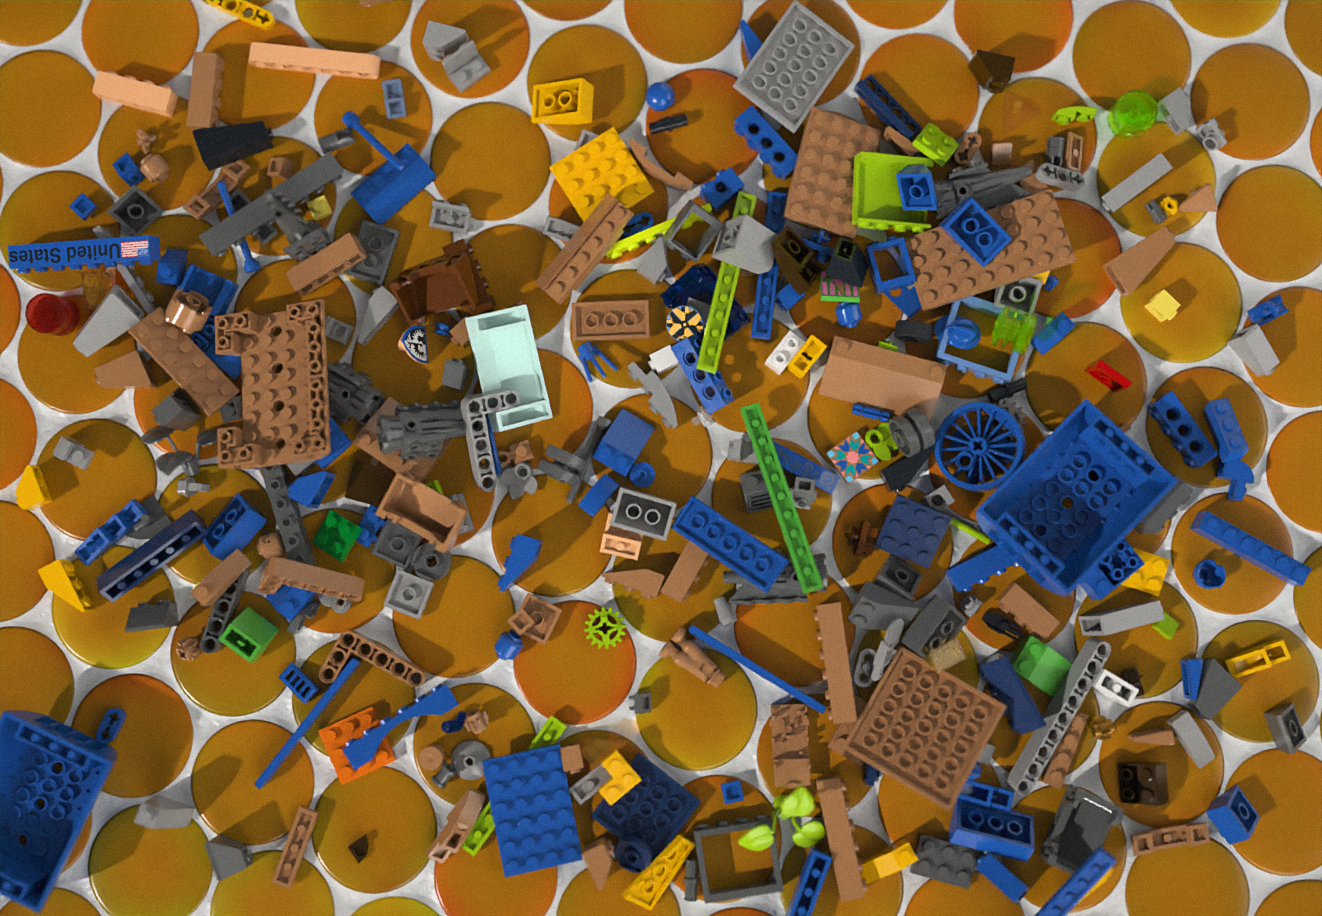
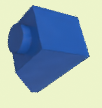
M168 248L161 261L158 262L156 282L166 287L176 288L182 284L188 251Z
M1061 312L1049 321L1029 343L1043 355L1076 325Z

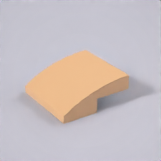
M609 511L600 552L638 560L643 535L611 526L610 521L613 512Z

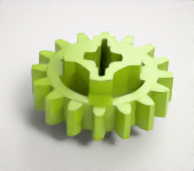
M602 607V612L595 609V615H588L591 620L585 621V624L589 625L588 628L584 629L585 632H589L586 638L593 639L591 645L598 643L599 649L602 645L609 649V644L616 647L615 641L622 642L620 635L626 634V632L622 631L626 624L621 623L624 617H618L619 611L612 613V607L608 611H606L605 607ZM608 615L612 616L617 623H612L608 620ZM600 616V623L593 625L594 620ZM603 623L614 627L608 629L607 633H604V630L596 629L602 627ZM618 630L617 635L610 640V634ZM594 633H599L603 641L599 640Z

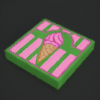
M822 270L819 274L820 301L859 303V287L851 286L839 279H833L825 274L826 270Z

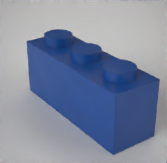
M1223 398L1209 401L1202 412L1222 462L1242 459L1249 450V447L1229 399Z

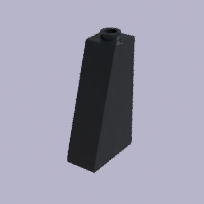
M263 121L192 131L201 158L209 171L274 147L272 130L270 127L266 128Z

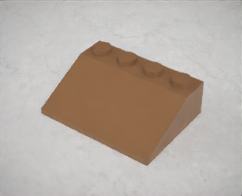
M389 397L363 426L353 440V443L396 473L408 471L416 476V480L424 483L453 439H447L443 442L441 454L435 458L424 457L415 460H401L402 450L382 454L377 438L379 427H381L377 426V416L395 415L396 404L401 405Z

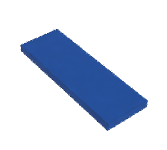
M693 495L670 527L767 594L789 563L788 559Z

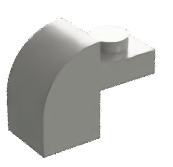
M61 436L52 454L63 461L87 470L95 452L85 448V445L69 437Z
M739 439L729 441L727 460L759 465L751 443Z

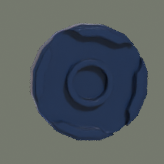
M622 837L614 847L615 859H618L619 865L630 872L639 873L645 870L653 859L650 847L637 837Z

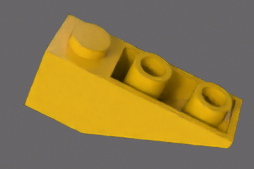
M58 559L38 570L46 588L81 612L93 611L91 607L92 602L85 595L82 589L83 584L80 579L76 578L73 572L74 566L70 561Z

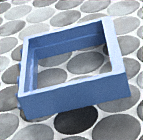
M974 296L952 302L947 314L949 318L946 327L955 320L959 305L1020 324L1006 372L1003 373L944 353L949 339L947 328H945L942 340L938 342L933 360L938 361L937 363L954 366L960 372H973L974 376L978 378L993 379L992 382L996 384L1010 382L1030 318L994 307V303Z

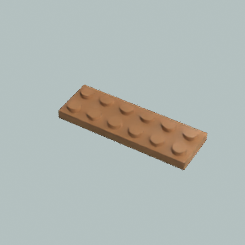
M159 307L128 329V332L190 398L211 417L232 401L233 397L238 396L240 390L180 327L165 320L166 314Z

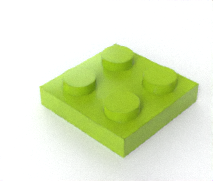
M929 122L911 145L943 167L960 144Z

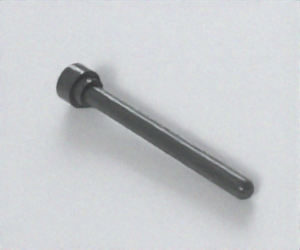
M602 416L598 417L596 421L598 429L584 458L587 464L583 471H578L579 480L575 487H571L566 498L567 503L574 501L593 459L592 456L604 432L610 428L613 421Z

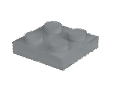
M397 569L383 606L420 620L435 583Z

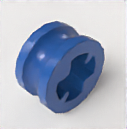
M435 323L436 329L433 330L434 333L450 337L449 331L452 327L442 323Z

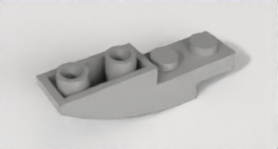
M632 362L627 366L629 370L628 375L634 381L639 380L642 383L641 388L648 396L650 394L653 395L648 400L650 403L648 407L655 414L659 413L663 417L661 421L669 429L672 427L675 430L678 427L674 405L665 386L653 370L646 375Z

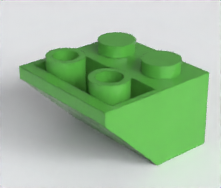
M247 607L230 623L219 638V641L252 663L258 661L280 629L255 610Z

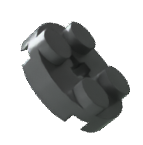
M429 542L416 549L413 554L412 563L416 574L422 579L428 581L440 580L451 569L452 554L449 551L445 553L435 549L437 544H430ZM435 556L437 564L430 567V562L427 559Z

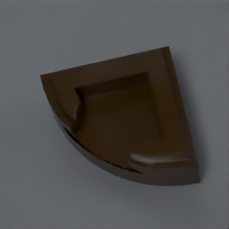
M363 835L348 846V849L358 863L365 858L368 852L369 843L367 836Z

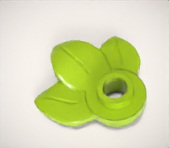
M882 423L877 429L869 430L865 435V442L868 447L873 449L874 455L880 460L890 461V451L896 450L898 447L891 436L889 423ZM871 436H876L877 442H872Z

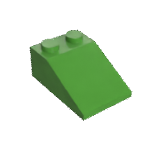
M1027 634L1024 635L1009 660L1018 676L1052 698L1072 666L1071 662L1049 646Z

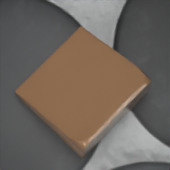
M1012 142L992 144L990 147L991 166L1011 165Z
M271 157L267 176L287 180L292 175L294 162L284 157Z

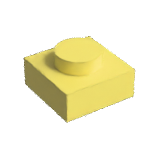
M325 195L306 202L315 221L333 214Z

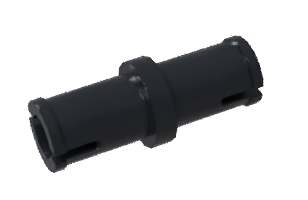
M686 114L672 118L664 117V120L648 123L651 135L664 131L672 132V129L688 126Z
M1020 378L1010 384H1003L1001 388L987 393L989 401L994 404L999 400L1011 398L1013 394L1028 389V385L1024 378Z

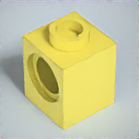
M1163 289L1157 292L1144 307L1162 322L1166 319L1171 320L1178 313L1176 310L1180 304Z

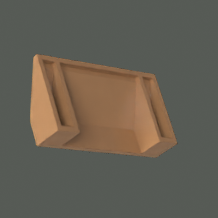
M834 336L829 348L818 394L903 416L905 411L915 407L926 416L930 423L948 365Z

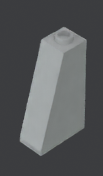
M1162 153L1158 154L1100 198L1102 200L1100 205L1106 212H1115L1173 167Z
M116 284L76 334L73 344L77 351L88 357L141 321L144 312Z
M1160 600L1145 601L1078 616L1083 636L1109 635L1165 620Z

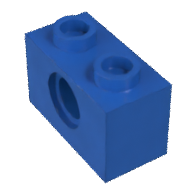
M731 167L727 170L722 169L716 174V178L712 182L707 181L701 186L700 197L706 204L710 203L712 211L715 213L734 198L739 191L744 189V183ZM718 185H722L726 188V190L724 192H718L716 190V187Z

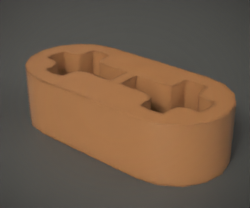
M968 133L953 155V162L956 166L965 167L971 161L982 142L978 133ZM975 139V144L971 148L967 147L970 143L969 140ZM965 151L967 153L965 160L960 161L959 158Z

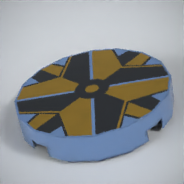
M683 304L673 308L667 317L666 325L670 335L680 342L695 333L700 337L704 331L705 321L700 310L692 305Z

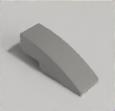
M1181 710L1166 721L1176 734L1175 737L1199 769L1216 758L1209 743L1188 711Z

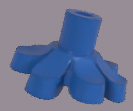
M978 464L970 482L973 485H978L980 482ZM984 464V484L988 482L986 477L989 475V471Z

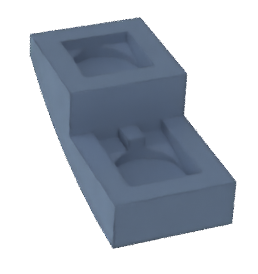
M401 79L381 81L387 118L406 117V104Z

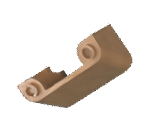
M408 471L397 473L375 515L382 519L387 517L393 523H399L426 538L430 544H437L435 549L442 553L451 551L468 513L467 505L459 500L453 501L415 479L416 476Z

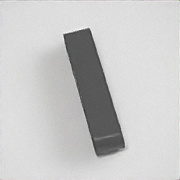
M250 566L234 581L235 592L232 594L228 588L214 603L200 643L203 652L210 654L222 650L224 644L219 641V638L234 619L250 574ZM224 602H227L229 605L227 612L222 608ZM218 620L222 623V628L220 631L216 628V622ZM211 639L215 641L214 649L209 646Z

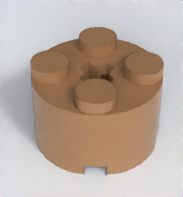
M177 289L165 311V320L182 328L188 334L202 330L212 311V306L208 305L209 300L195 291L190 290L187 293L183 292L184 289Z

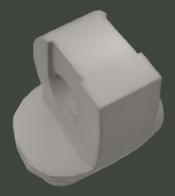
M186 477L185 479L178 480L177 493L184 494L185 497H191L196 491L209 492L210 485L196 483L192 477Z

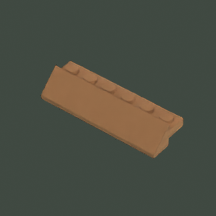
M607 193L537 279L536 283L561 305L572 290L576 291L620 238L624 233L622 229L634 214L611 194Z

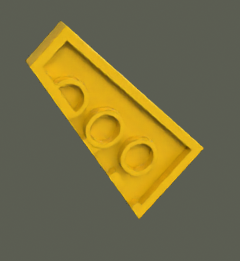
M679 834L621 895L628 901L652 910L696 844Z

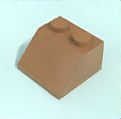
M605 835L584 845L581 854L599 891L604 887L614 854V845L611 839H606Z

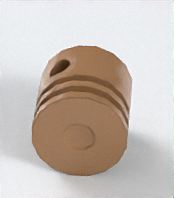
M430 744L421 751L419 763L425 770H435L445 761L446 751L439 744Z

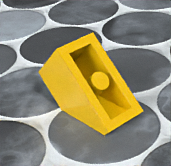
M26 466L15 491L17 495L16 501L22 510H33L52 502V498L39 466Z

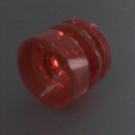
M49 293L37 294L30 299L26 306L25 316L27 323L38 333L56 336L69 335L75 331L80 322L79 308L74 301L67 297Z

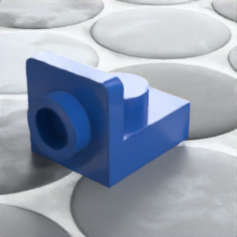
M128 153L112 164L119 176L131 187L146 178Z

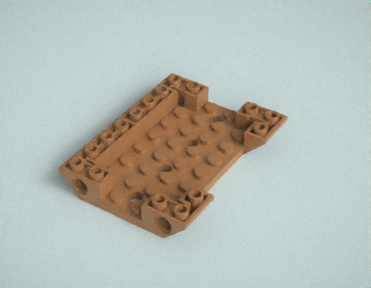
M324 300L286 305V311L263 315L246 311L215 316V354L241 357L243 430L238 427L217 429L218 468L254 469L319 460L330 454ZM281 327L280 335L275 336V330ZM282 364L283 369L280 373L277 374L276 368L278 365ZM280 402H283L284 408L281 411H278L277 405ZM281 440H285V446L283 449L278 448V444Z

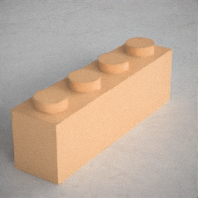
M98 70L92 93L100 99L168 117L173 116L178 95L173 91V88L161 84V87L156 86L151 81H137L136 78L129 75L124 77L118 76L117 73L106 70V72Z

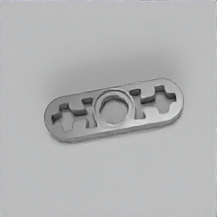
M1043 163L1035 169L1036 178L1048 185L1073 192L1085 185V179L1082 174L1049 163ZM1057 174H1059L1062 177L1063 181L1059 179Z

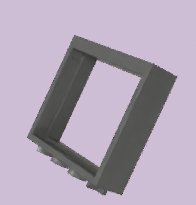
M758 814L752 819L739 817L733 822L720 820L714 825L702 823L693 828L705 904L783 892L774 833L772 834L774 842L770 845L775 880L712 890L708 888L701 837L752 829L758 825H768L771 829V816Z

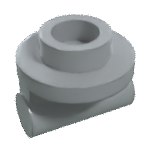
M968 595L961 601L960 608L971 618L983 603L976 596Z

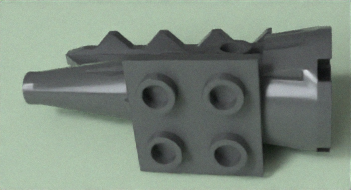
M981 161L966 166L965 170H962V167L950 170V172H947L948 176L941 180L933 181L939 208L938 210H932L933 213H938V216H935L936 219L948 216L966 197L973 198L987 211L1033 195L1014 184L1032 176L1030 166L989 171L985 169L988 167L987 163L981 164Z
M270 190L265 191L266 199L264 203L266 206L272 205V215L281 230L287 235L286 237L290 243L288 247L283 249L286 254L297 262L304 261L311 254L322 251L327 247V244L331 243L327 230L314 221L298 216L302 212L301 209H296L295 203H290L288 197L283 198L284 195L281 191L275 193Z
M337 361L336 363H327L329 414L336 417L341 423L350 422L351 419L349 417L351 415L360 424L365 425L371 416L383 405L385 399L382 396H386V394L371 387L375 382L369 379L370 376L361 371L358 373L353 370V365Z
M452 400L445 404L438 401L428 405L413 403L405 407L396 404L395 415L377 416V426H381L379 427V433H377L380 452L387 454L402 450L401 460H415L424 457L435 458L440 456L445 440L466 435L461 402L458 400ZM473 402L469 404V410L473 408ZM478 421L473 423V430L478 427Z
M773 549L788 559L789 563L768 594L733 570L723 571L724 583L743 584L729 599V604L752 605L756 603L772 604L799 601L808 603L807 593L803 594L797 574L794 575L796 571L789 551ZM825 553L812 555L823 588L815 591L827 592V567L824 565Z

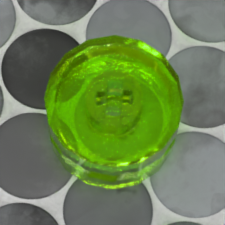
M1128 91L1109 109L1107 116L1108 126L1119 138H1137L1149 129L1157 119V103L1145 91Z

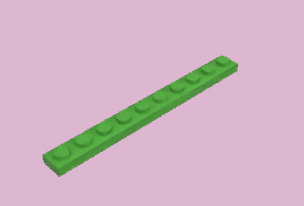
M758 402L742 407L740 412L803 594L821 589L823 585L760 404Z

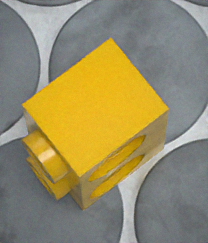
M811 335L786 368L799 379H802L827 346Z

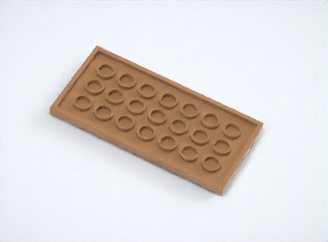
M1052 189L986 211L1012 240L985 267H982L940 227L904 238L916 278L914 285L923 312L1076 262V257Z

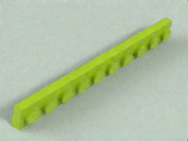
M739 191L731 219L745 214L752 218L757 196ZM723 261L720 264L696 369L713 374L717 371L740 272V267Z

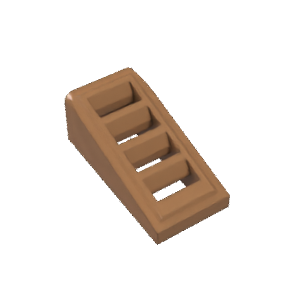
M890 126L885 129L883 136L898 155L915 157L920 152L911 145L912 142Z
M1166 727L1127 735V738L1134 742L1175 745L1173 732Z

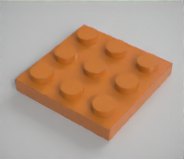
M374 705L318 731L341 785L397 760L387 735L377 748L375 757L356 770L353 769L343 752V749L346 748L345 743L353 738L359 740L364 737L363 732L372 726L374 729L381 726Z

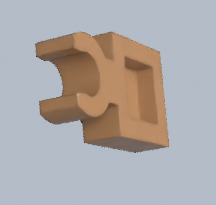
M528 440L509 446L510 452L501 451L498 453V456H507V460L501 463L502 466L509 465L511 460H514L517 465L518 463L534 459Z

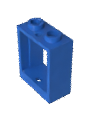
M894 236L888 238L886 242L879 243V241L868 244L864 253L876 295L914 285L916 278L904 237L898 238ZM899 246L907 275L882 282L873 252Z

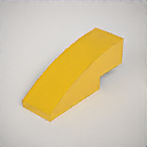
M1278 638L1226 659L1225 662L1231 676L1235 679L1272 667L1273 664L1289 660L1291 657L1284 640Z

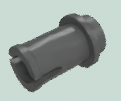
M1155 199L1144 206L1154 219L1153 223L1156 222L1158 225L1167 219V213H1163Z

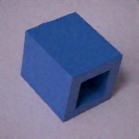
M788 283L776 294L775 304L780 310L784 309L788 312L806 293L804 292L802 295H799Z

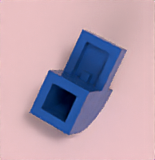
M1219 459L1215 477L1230 481L1227 500L1242 501L1247 491L1245 485L1254 483V475L1251 468L1240 460L1223 463L1222 459Z

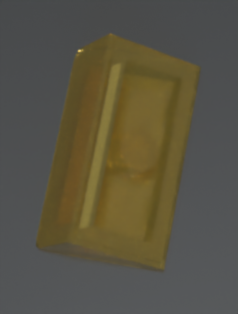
M954 638L929 651L925 661L936 674H939L966 660L967 657L958 638Z

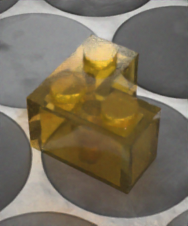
M101 269L81 271L84 308L92 313L112 288L110 274ZM119 286L131 298V290Z

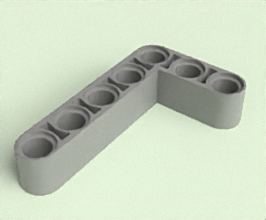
M509 388L467 396L461 401V412L474 482L477 487L484 491H492L497 485L485 414L513 408L519 404V393ZM511 393V400L506 402V396ZM493 397V404L488 407L487 402ZM474 401L475 407L470 411L469 404ZM478 420V427L473 430L472 425ZM481 439V446L476 448V442ZM485 458V464L480 467V460ZM488 477V483L483 485L484 478Z

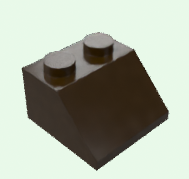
M977 49L969 62L968 68L982 89L997 94L1001 93L1011 80L1015 58Z

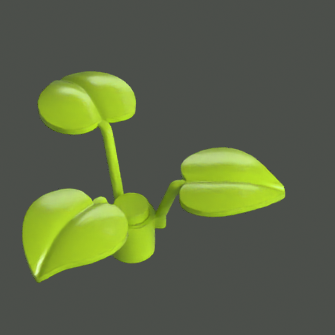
M799 785L789 796L780 795L774 798L773 805L775 811L772 812L771 829L768 825H758L746 832L738 840V843L753 851H761L768 848L774 842L772 834L775 832L777 816L782 820L791 819L798 830L792 835V839L795 844L801 847H811L821 842L825 838V829L818 821H809L800 827L794 819L796 815L800 817L807 816L814 808V802L810 793L802 785Z

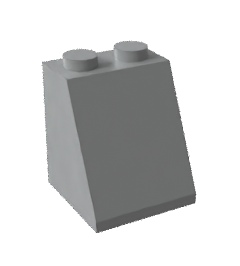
M746 214L723 222L724 226L719 232L712 257L756 274L770 271L775 257L771 243L778 235Z

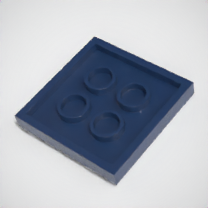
M897 493L876 538L874 547L929 568L951 522L952 515Z

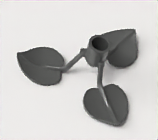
M158 425L151 428L141 436V440L145 444H154L162 441L164 438L167 439L175 453L168 452L159 456L155 461L157 468L165 475L170 476L176 468L182 466L186 476H193L200 472L197 462L200 460L199 446H208L216 443L217 429H222L223 427H211L197 435V440L199 441L196 442L195 455L187 451H179L169 436L175 430L166 426Z

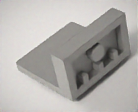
M473 40L463 43L458 51L448 54L442 62L447 76L460 93L491 72L488 65L479 55Z

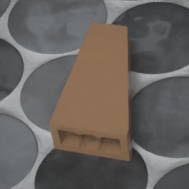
M1164 226L1102 266L1123 298L1131 294L1175 244L1174 234Z

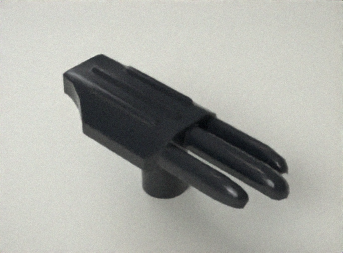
M985 612L981 618L988 628L999 634H1004L1013 640H1018L1015 636L1005 632L1007 630L1023 638L1022 634L1009 628L1008 625L1022 632L1023 630L1020 627L1012 624L1008 619L997 613Z

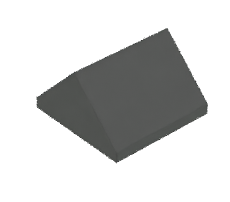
M134 184L107 212L134 236H139L164 210L144 190Z
M1293 703L1264 712L1277 750L1293 754L1307 741Z

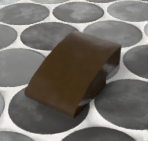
M786 225L771 245L781 272L792 288L799 295H802L810 288L822 272V269L810 258L814 251Z

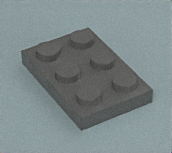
M363 220L357 238L367 258L347 269L346 275L384 286L401 232Z
M920 833L915 849V855L918 860L912 863L910 872L969 889L978 850Z

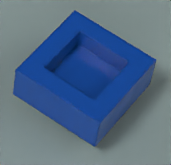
M84 193L69 206L84 221L99 208Z
M740 780L721 783L725 804L744 800Z

